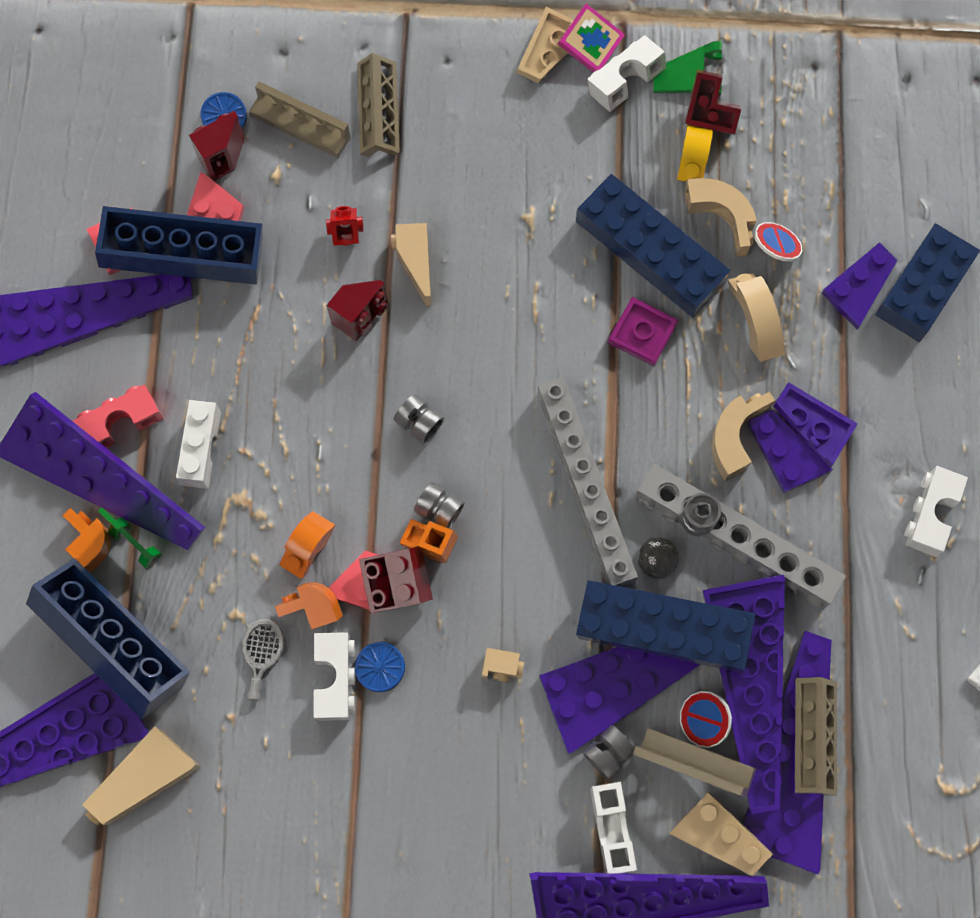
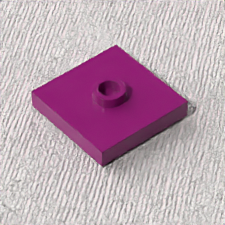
M631 297L607 343L654 367L679 320Z

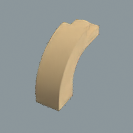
M709 178L687 179L684 192L688 214L710 212L724 218L732 230L736 257L747 256L750 246H753L752 231L757 221L755 212L747 198L733 186L719 180Z
M753 273L741 274L736 278L729 279V289L743 309L749 329L751 350L758 360L762 362L785 355L784 337L778 311L771 292L762 276L755 277Z
M770 392L762 396L760 393H757L746 402L740 395L722 412L713 432L711 448L714 463L724 481L747 470L752 463L741 445L739 437L740 427L748 420L772 407L775 399Z

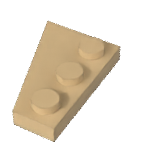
M546 7L516 73L539 84L568 54L557 43L574 19Z
M710 792L669 833L752 876L773 855Z

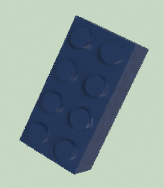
M935 223L879 307L875 316L920 343L972 265L980 249Z

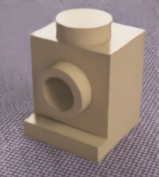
M487 648L482 679L487 680L488 675H494L493 680L500 682H510V678H522L524 662L519 661L520 653Z

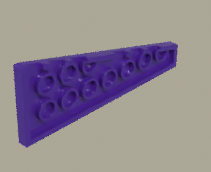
M161 274L0 295V368L9 364L11 366L18 364V361L33 355L35 357L44 354V351L52 348L64 347L94 336L99 331L109 327L121 326V323L128 320L143 318L147 313L158 309H167L193 299L192 280L190 277Z
M37 392L29 395L0 443V458L119 517H123L125 520L186 550L194 545L205 529V526Z
M784 575L702 591L706 604L755 613V623L745 673L719 668L726 703L732 715L731 726L739 762L756 768L747 795L751 815L780 809L785 608Z
M804 631L782 698L780 809L751 815L748 805L743 825L773 853L770 858L818 875L821 865L824 795L795 793L796 678L822 677L830 680L832 640Z
M616 647L541 674L539 678L567 754H571L597 737L610 725L616 724L701 664Z
M93 673L0 731V788L141 741L149 733V730L143 720L96 673Z
M529 873L536 918H713L769 907L768 885L764 876Z

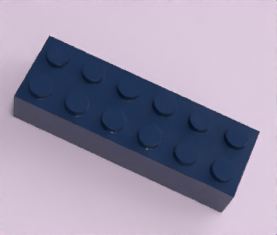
M610 174L577 208L576 223L692 318L727 282L731 271L613 174Z
M103 206L95 255L99 268L257 285L263 228L262 223Z
M75 558L32 585L26 605L141 719L145 718L183 688L190 671Z
M587 580L576 636L580 640L745 673L755 623V613Z

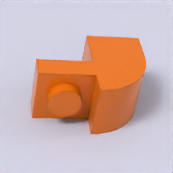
M69 508L62 516L81 534L65 550L91 573L103 562L109 553L111 546L110 534L98 518L93 522L82 511L77 514Z
M312 511L302 519L290 535L284 546L286 551L279 566L298 578L303 579L307 575L316 554L326 546L335 524Z
M411 519L399 543L405 548L418 546L423 555L427 556L428 559L439 563H447L458 536L454 530L431 521L426 525Z
M317 582L301 584L297 587L299 597L297 592L281 598L282 602L275 606L278 617L304 609L311 629L338 621L343 617L335 594L327 586Z

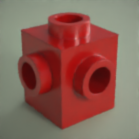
M339 206L335 210H331L330 219H326L327 235H332L333 246L359 244V232H364L363 217H357V208Z

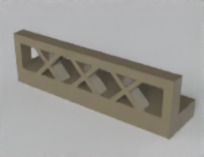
M371 53L357 63L360 154L369 157L377 151H382L395 156L400 153L396 62ZM381 65L388 68V78L381 71ZM382 86L385 88V90H386V91L388 92V94H389V100H388V101L386 100V98H385L384 95L382 94V89H381ZM383 109L386 111V113H387L388 116L390 117V123H389V124L386 122V120H385L384 117L382 116V110H383ZM384 132L389 137L391 145L383 143Z
M258 81L255 86L258 97L249 110L250 116L336 158L340 157L350 140L347 123Z
M822 677L796 678L795 793L837 796V682Z
M649 728L645 734L642 746H636L633 755L740 796L748 795L756 768Z

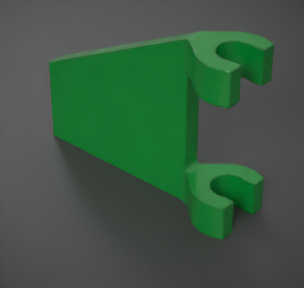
M712 41L666 62V69L653 78V93H691L696 70L704 71V57L712 60L722 59V41ZM722 83L718 96H720L722 92Z
M103 508L98 511L111 524L108 533L115 540L121 538L119 536L121 533L141 552L138 562L146 570L151 567L150 563L156 557L159 559L162 556L154 546L145 549L125 530L126 528L129 530L132 525L123 517L115 520Z

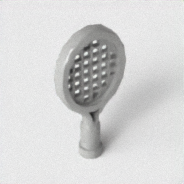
M259 619L252 623L245 632L242 641L244 659L253 671V678L251 679L249 693L247 694V699L260 701L262 675L268 669L275 666L281 658L284 649L282 630L275 621L270 619Z

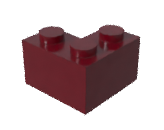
M696 70L684 119L685 124L735 135L741 107L740 105L717 101L723 79L722 75Z

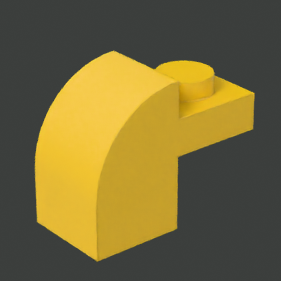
M687 124L677 180L687 182V179L704 178L713 131L711 129Z

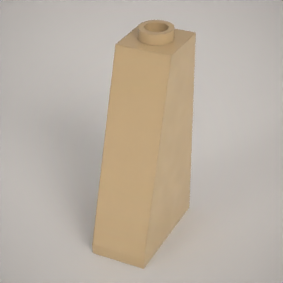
M154 726L82 804L88 810L85 815L97 826L100 823L109 826L193 774L201 766L161 729Z

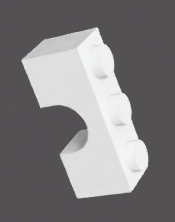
M644 35L588 78L590 96L609 112L629 97L625 78L639 76L648 83L666 69L665 51Z
M189 400L176 479L182 486L209 489L213 465L210 457L211 443L213 437L217 438L221 411L216 403Z
M936 466L930 473H925L921 482V487L924 488L922 497L918 496L913 506V512H916L914 521H910L905 530L904 536L908 537L905 546L934 557H938L944 552L952 527L937 519L934 511L935 505L955 507L961 501L968 477Z
M314 633V662L316 665L332 666L336 670V680L332 686L326 689H314V719L316 721L350 720V713H355V696H350V685H355V668H350V657H355V640H350L348 633Z
M621 782L593 786L590 791L605 873H624L637 870L632 841H630L626 825V808Z

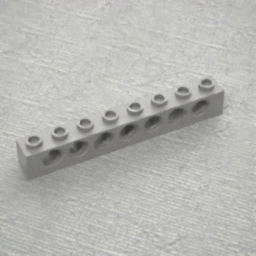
M561 377L539 384L537 396L606 584L621 587L632 585L636 582L638 576L565 379Z
M654 464L638 489L636 498L639 499V503L650 510L655 508L662 512V516L669 522L675 524L679 522L681 524V513L688 499L694 494L704 492ZM668 491L673 495L674 500L670 502L664 501L660 497V493ZM719 502L721 516L718 521L721 528L713 529L707 535L702 536L710 541L709 544L719 551L726 550L734 555L733 558L743 565H752L758 569L757 572L764 578L784 575L785 590L793 594L797 592L806 597V602L816 608H826L831 604L846 575ZM735 532L740 533L744 537V543H735L732 540L731 534ZM758 546L764 547L768 552V557H759L756 554L755 548ZM780 561H788L792 566V571H783L780 568ZM804 575H812L816 580V585H807L804 581Z

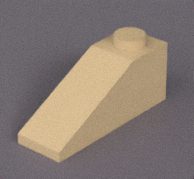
M427 223L395 224L396 234H391L392 250H397L398 260L425 305L431 306Z

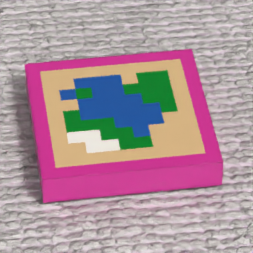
M586 3L557 44L594 73L605 65L625 34Z

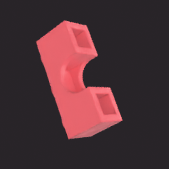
M144 384L131 387L126 391V394L118 398L107 399L100 407L94 410H86L72 421L104 447L108 448L116 444L111 435V428L117 420L129 418L138 430L141 431L164 418L150 391Z

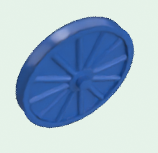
M215 93L209 96L201 107L202 123L206 126L216 121L220 115L229 114L235 110L241 128H243L247 119L246 107L243 101L232 93Z
M375 642L367 645L361 650L355 662L357 679L365 688L373 692H386L393 689L399 684L405 672V661L401 652L395 646L386 642Z

